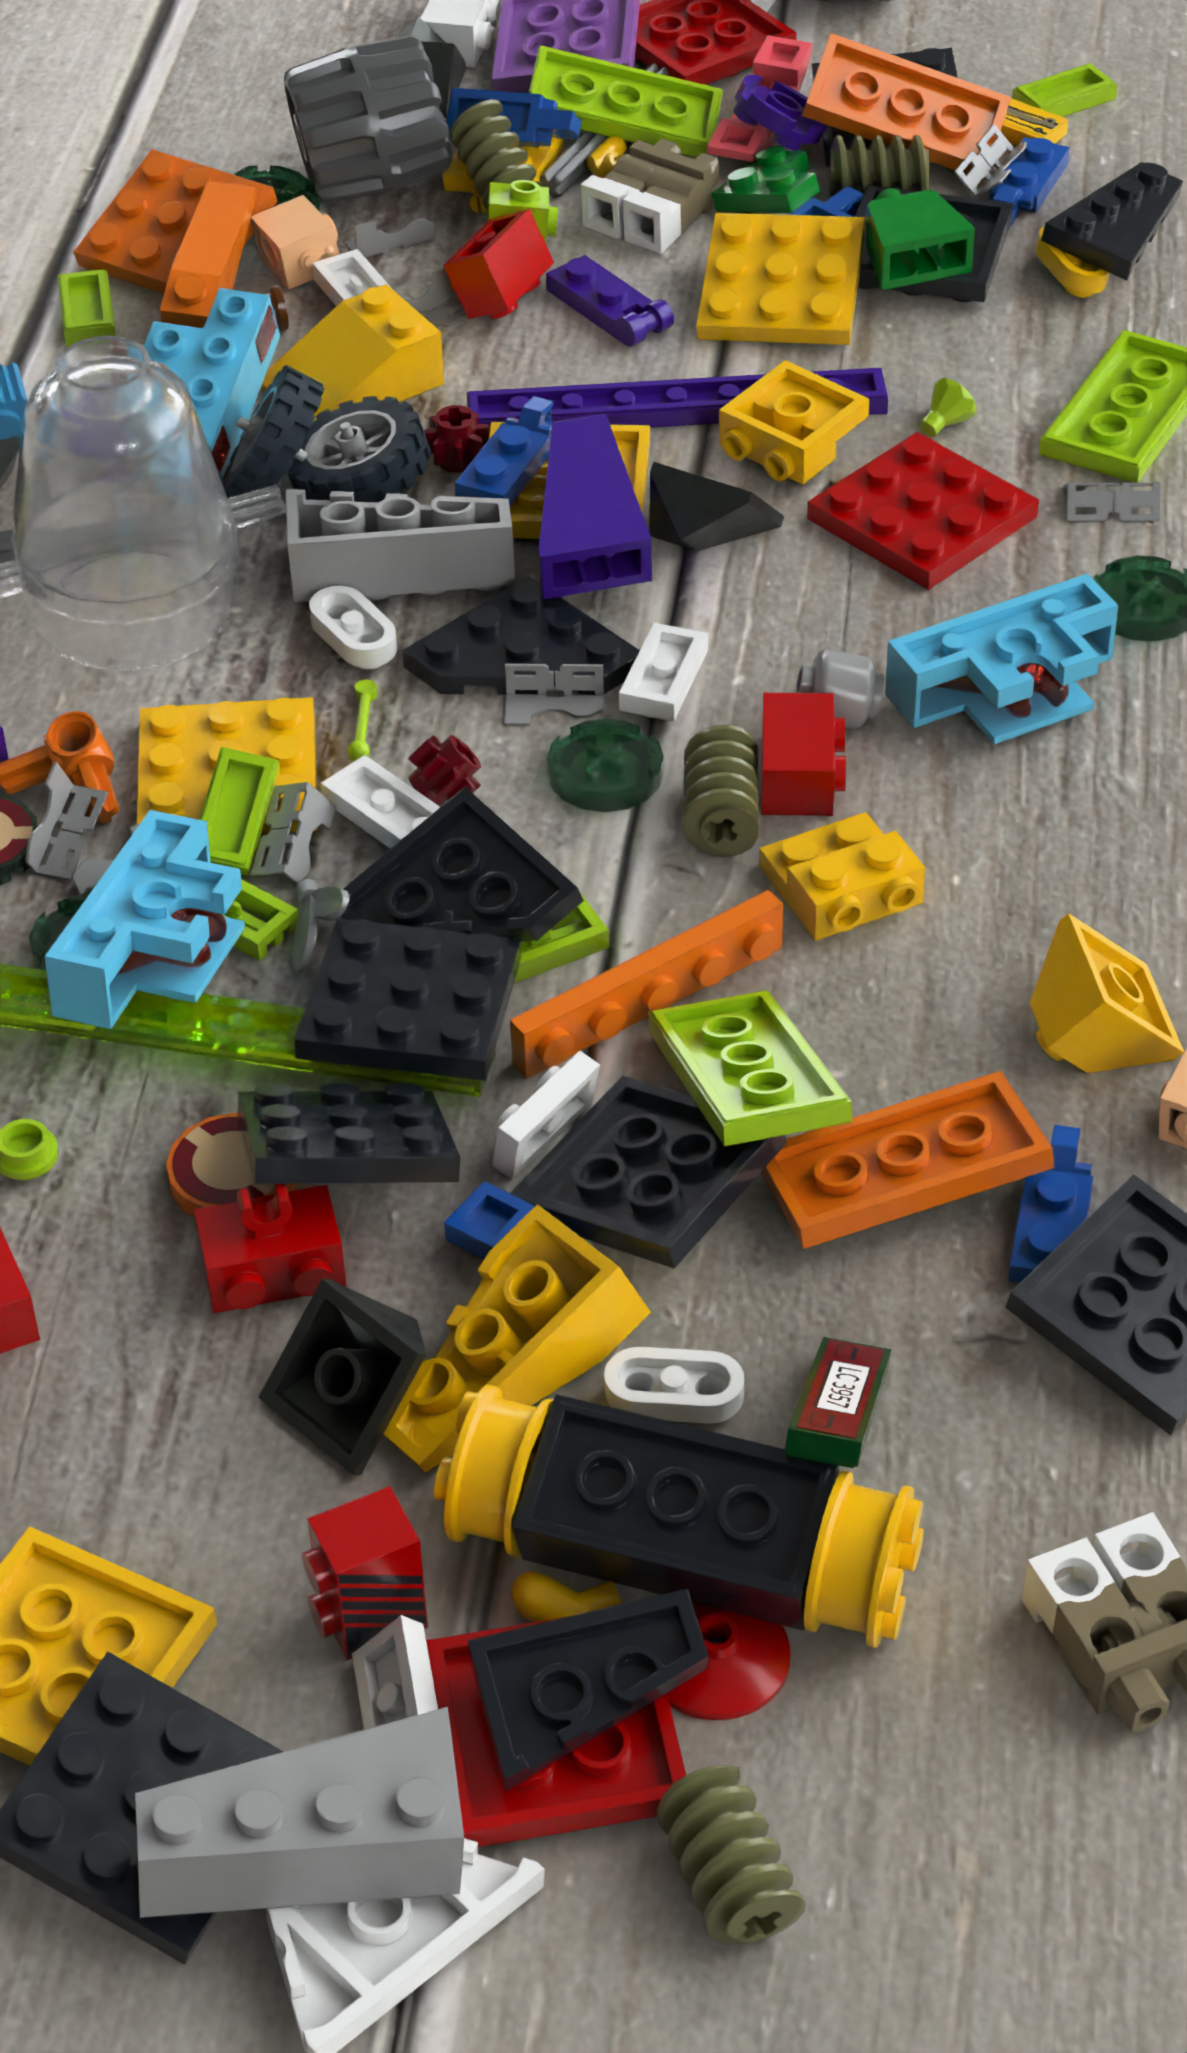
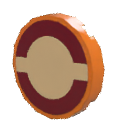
M237 1113L208 1117L187 1128L171 1146L166 1168L172 1198L185 1213L195 1217L194 1209L236 1202L237 1193L242 1188H248L251 1199L276 1194L274 1184H255ZM286 1184L288 1192L295 1190L296 1184Z

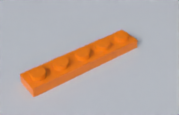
M766 890L510 1019L512 1065L528 1079L549 1067L563 1063L567 1058L602 1040L614 1037L621 1030L647 1018L648 1013L653 1010L669 1008L672 1004L705 987L717 984L730 974L756 961L766 959L773 952L782 948L783 903L771 891Z

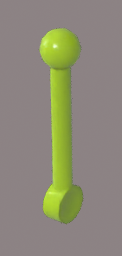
M368 679L360 680L354 686L355 697L359 701L354 741L347 747V754L352 761H356L364 755L367 757L370 755V748L366 743L370 702L377 698L378 691L377 683Z

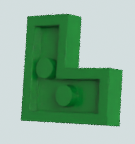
M773 146L757 153V159L747 167L730 173L727 177L728 181L714 190L711 195L716 211L792 213L820 192L816 174L806 173L810 170L806 151H785L783 146Z

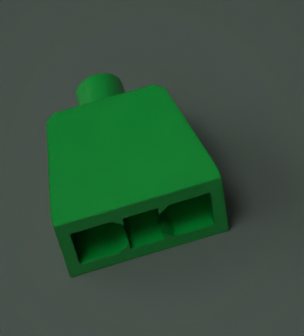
M888 188L879 193L876 199L867 205L865 244L881 290L972 273L975 228L936 191L924 190L902 195L899 190Z

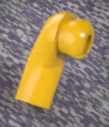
M608 137L587 158L586 164L592 174L604 178L610 173L619 158L626 154V142L619 137Z
M529 1571L518 1576L511 1589L512 1599L517 1612L532 1623L569 1617L622 1604L618 1590L610 1580L576 1592L548 1575Z

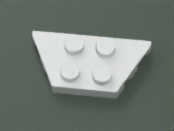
M464 1838L460 1894L266 1908V1921L304 2052L337 2053L544 1887L545 1869L538 1862L524 1857L519 1867L479 1855L477 1854L478 1842Z

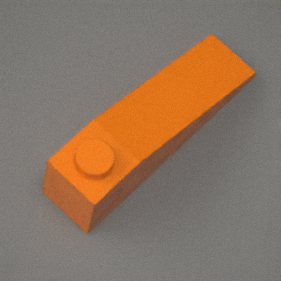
M207 181L169 273L160 307L161 321L163 323L203 328L219 288L233 290L257 197V187Z

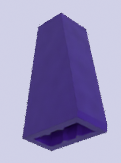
M606 414L552 423L539 541L540 589L543 600L652 581V538Z

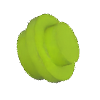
M18 1119L6 1124L0 1130V1173L16 1180L33 1179L47 1173L57 1162L59 1156L57 1140L41 1122L33 1119Z

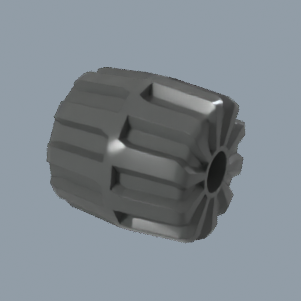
M404 36L346 47L290 68L285 72L284 88L295 136L312 190L319 201L331 203L384 194L443 173L450 167L452 163V150L448 140L450 136L448 124L440 110L442 98L439 88L433 80L432 65L429 57L417 37Z

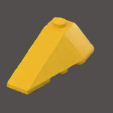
M538 1204L488 1252L477 1270L483 1278L466 1307L461 1305L455 1306L446 1321L451 1332L435 1358L422 1362L383 1434L425 1473L439 1465L444 1457L453 1456L459 1437L456 1431L458 1411L467 1391L479 1393L484 1386L493 1385L499 1387L504 1400L532 1406L602 1362L651 1313L617 1264Z

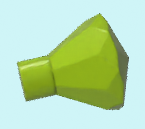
M941 378L935 381L928 414L920 421V429L927 436L935 437L944 426L967 421L977 413L975 400L968 390L952 379Z

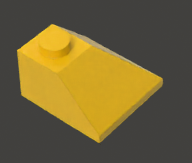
M1068 913L1059 920L1030 1001V1006L1039 1026V1030L1036 1031V1037L1045 1052L1056 1061L1065 1059L1086 1073L1171 1061L1182 1055L1184 1050L1147 964Z

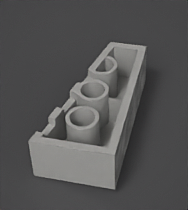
M286 489L287 545L294 603L310 602L311 597L316 592L330 586L352 587L360 591L367 599L381 600L397 594L420 593L432 596L444 593L447 590L472 588L480 591H492L501 586L516 584L509 499L437 496L432 500L431 505H420L415 499L409 498L408 494L387 493L384 500L374 503L355 502L354 492L331 491L329 501L307 500L305 490Z
M448 1707L135 1793L140 1918L460 1894L464 1831Z

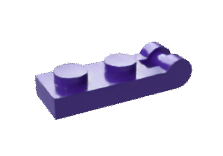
M586 255L572 259L566 264L546 273V290L628 347L644 341L647 333L651 331L660 333L674 325V314L665 300L658 299L652 301Z

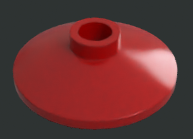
M692 1603L709 1655L708 1666L703 1672L667 1693L670 1706L683 1714L706 1720L734 1719L759 1710L778 1694L786 1681L790 1669V1643L783 1625ZM720 1638L727 1641L721 1644H713L706 1640Z

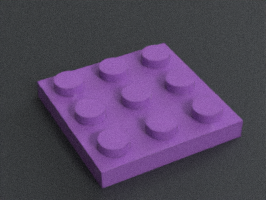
M502 0L492 72L494 90L519 93L529 91L539 46H546L634 68L640 0Z

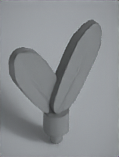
M311 879L301 880L295 888L300 908L295 926L291 962L293 968L300 973H303L308 967L315 949L318 918L325 921L337 920L345 912L349 903L348 891L336 886L319 888L318 884Z

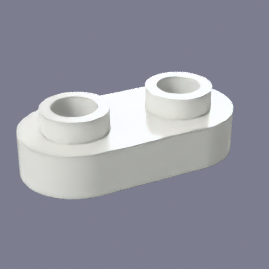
M330 586L319 590L311 597L309 609L313 630L347 663L362 669H375L393 659L397 652L395 626L360 591L348 586Z
M632 1347L616 1353L606 1364L604 1370L605 1398L608 1405L612 1408L661 1420L707 1424L719 1423L733 1417L743 1404L744 1372L735 1359L717 1351Z

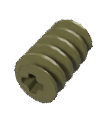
M493 99L470 107L457 118L450 130V140L458 149L460 160L466 164V172L474 180V187L478 194L482 196L483 205L486 209L488 206L490 182L511 184L516 180L532 181L536 176L534 166L532 164H525L528 158L527 152L523 148H516L520 141L518 135L515 132H508L511 129L512 123L507 116H501L503 112L501 102ZM535 181V183L542 187L543 183Z
M836 135L830 148V198L835 185H840L841 190L846 186L854 189L855 185H859L863 195L867 185L875 184L893 188L894 184H898L900 189L912 190L913 185L918 184L920 191L928 190L929 149L924 148L920 135L912 137L908 149H905L900 135L893 136L889 149H885L880 135L873 137L869 149L865 148L861 135L854 136L850 149H846L842 136Z
M729 724L713 725L700 730L689 740L684 750L683 831L689 843L699 851L712 856L731 857L743 854L751 849L758 839V745L753 736L741 727Z
M716 1765L691 1772L677 1780L662 1796L657 1807V1819L660 1827L669 1837V1847L672 1854L680 1861L683 1879L692 1888V1899L696 1907L704 1914V1926L707 1932L715 1941L728 1945L749 1944L772 1937L794 1924L805 1912L806 1902L798 1891L789 1890L793 1883V1874L785 1864L777 1863L780 1859L781 1849L773 1838L765 1837L768 1833L769 1823L760 1812L753 1811L756 1808L757 1801L754 1792L747 1786L737 1785L740 1779L739 1768L730 1765Z

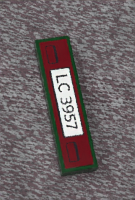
M823 1337L788 1427L784 1453L791 1457L848 1468L858 1467L887 1377L892 1349Z

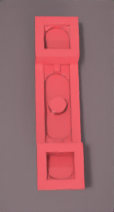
M768 35L753 61V75L763 77L759 85L772 89L775 81L800 92L812 54V43ZM733 114L731 119L722 118L707 145V154L754 162L757 159V153L766 148L773 147L776 142L773 139L774 132L760 124L756 126L750 125Z

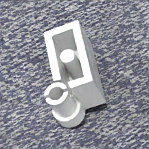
M429 0L421 19L446 43L455 44L466 61V67L475 68L483 50L488 51L490 48L493 28L499 27L502 0Z

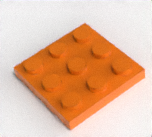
M151 149L73 253L79 266L91 270L105 269L109 276L164 294L172 264L207 181L257 187V197L252 216L275 206L278 201L274 188ZM251 220L244 246L254 234Z

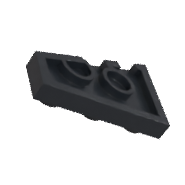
M688 1588L468 1640V1656L505 1792L707 1669L709 1655Z

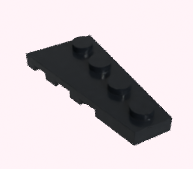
M1140 162L1047 221L1041 241L1127 281L1132 273L1135 262L1138 263L1143 256L1146 244L1153 240L1158 225L1165 221L1178 200L1183 180L1168 174V171L1161 165Z

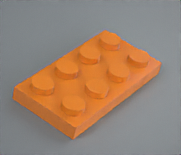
M830 33L802 116L854 135H861V137L871 141L875 135H880L884 145L888 147L894 135L901 136L905 149H908L914 135H920L924 148L929 149L930 162L956 170L971 151L975 152L976 155L980 152L977 148V143L993 124L1001 131L1011 97ZM994 134L987 141L989 147L997 139ZM971 163L964 169V174H968L974 167Z
M998 1071L853 1117L851 1123L819 1128L787 1138L786 1145L761 1171V1174L802 1248L806 1249L1053 1169L1054 1159L1052 1146L1003 1073Z

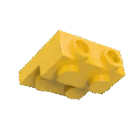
M784 360L719 410V445L722 446L724 452L733 460L741 461L744 458H748L763 465L769 476L777 481H784L789 478L804 485L836 459V442L869 416V398Z
M867 812L759 848L760 868L815 941L839 932L851 930L856 926L905 911L923 903L925 866L896 830L883 834Z

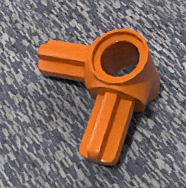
M71 711L60 715L51 723L47 734L43 735L45 745L0 763V785L6 794L12 795L46 781L55 761L60 765L73 785L108 792L96 822H102V824L109 823L113 819L112 816L119 812V804L109 778L114 769V754L93 717L85 712ZM91 799L85 814L86 817H90L97 799Z

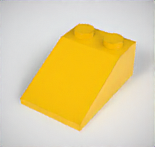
M387 284L372 287L359 295L343 300L267 370L260 390L265 393L268 386L272 385L277 373L285 365H288L323 384L324 392L320 397L322 398L320 406L314 414V421L317 420L316 415L322 411L329 409L331 412L340 408L339 404L353 400V403L362 402L364 397L377 396L378 400H384L385 397H394L398 399V402H401L444 384L441 331Z

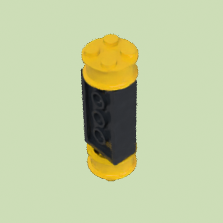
M493 1385L484 1386L479 1393L471 1391L465 1393L457 1416L456 1431L459 1437L453 1458H443L434 1483V1499L445 1502L444 1527L446 1536L450 1541L460 1543L471 1534L503 1542L505 1551L509 1556L522 1557V1560L605 1581L610 1580L613 1583L660 1595L688 1588L692 1603L814 1633L818 1630L821 1623L866 1634V1644L873 1648L878 1647L883 1637L896 1640L901 1627L906 1597L900 1595L904 1570L915 1571L924 1536V1529L919 1528L923 1501L914 1499V1488L912 1486L904 1485L897 1495L854 1484L852 1472L845 1470L840 1472L838 1465L791 1457L784 1453L785 1449L558 1394L555 1395L554 1400L545 1399L538 1407L504 1400L499 1387Z

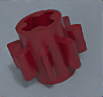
M451 405L440 409L435 416L429 417L430 428L424 429L431 454H434V465H439L442 469L449 472H464L489 440V425L479 424V414L461 405Z
M433 735L408 757L417 767L408 776L412 787L439 807L464 787L474 793L481 786L473 777L481 768L479 759L465 743L453 735H450L443 743Z

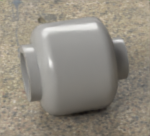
M823 649L814 658L812 666H801L795 693H834V717H845V729L856 730L865 723L867 718H876L883 696L884 674L876 672L874 662L867 656Z

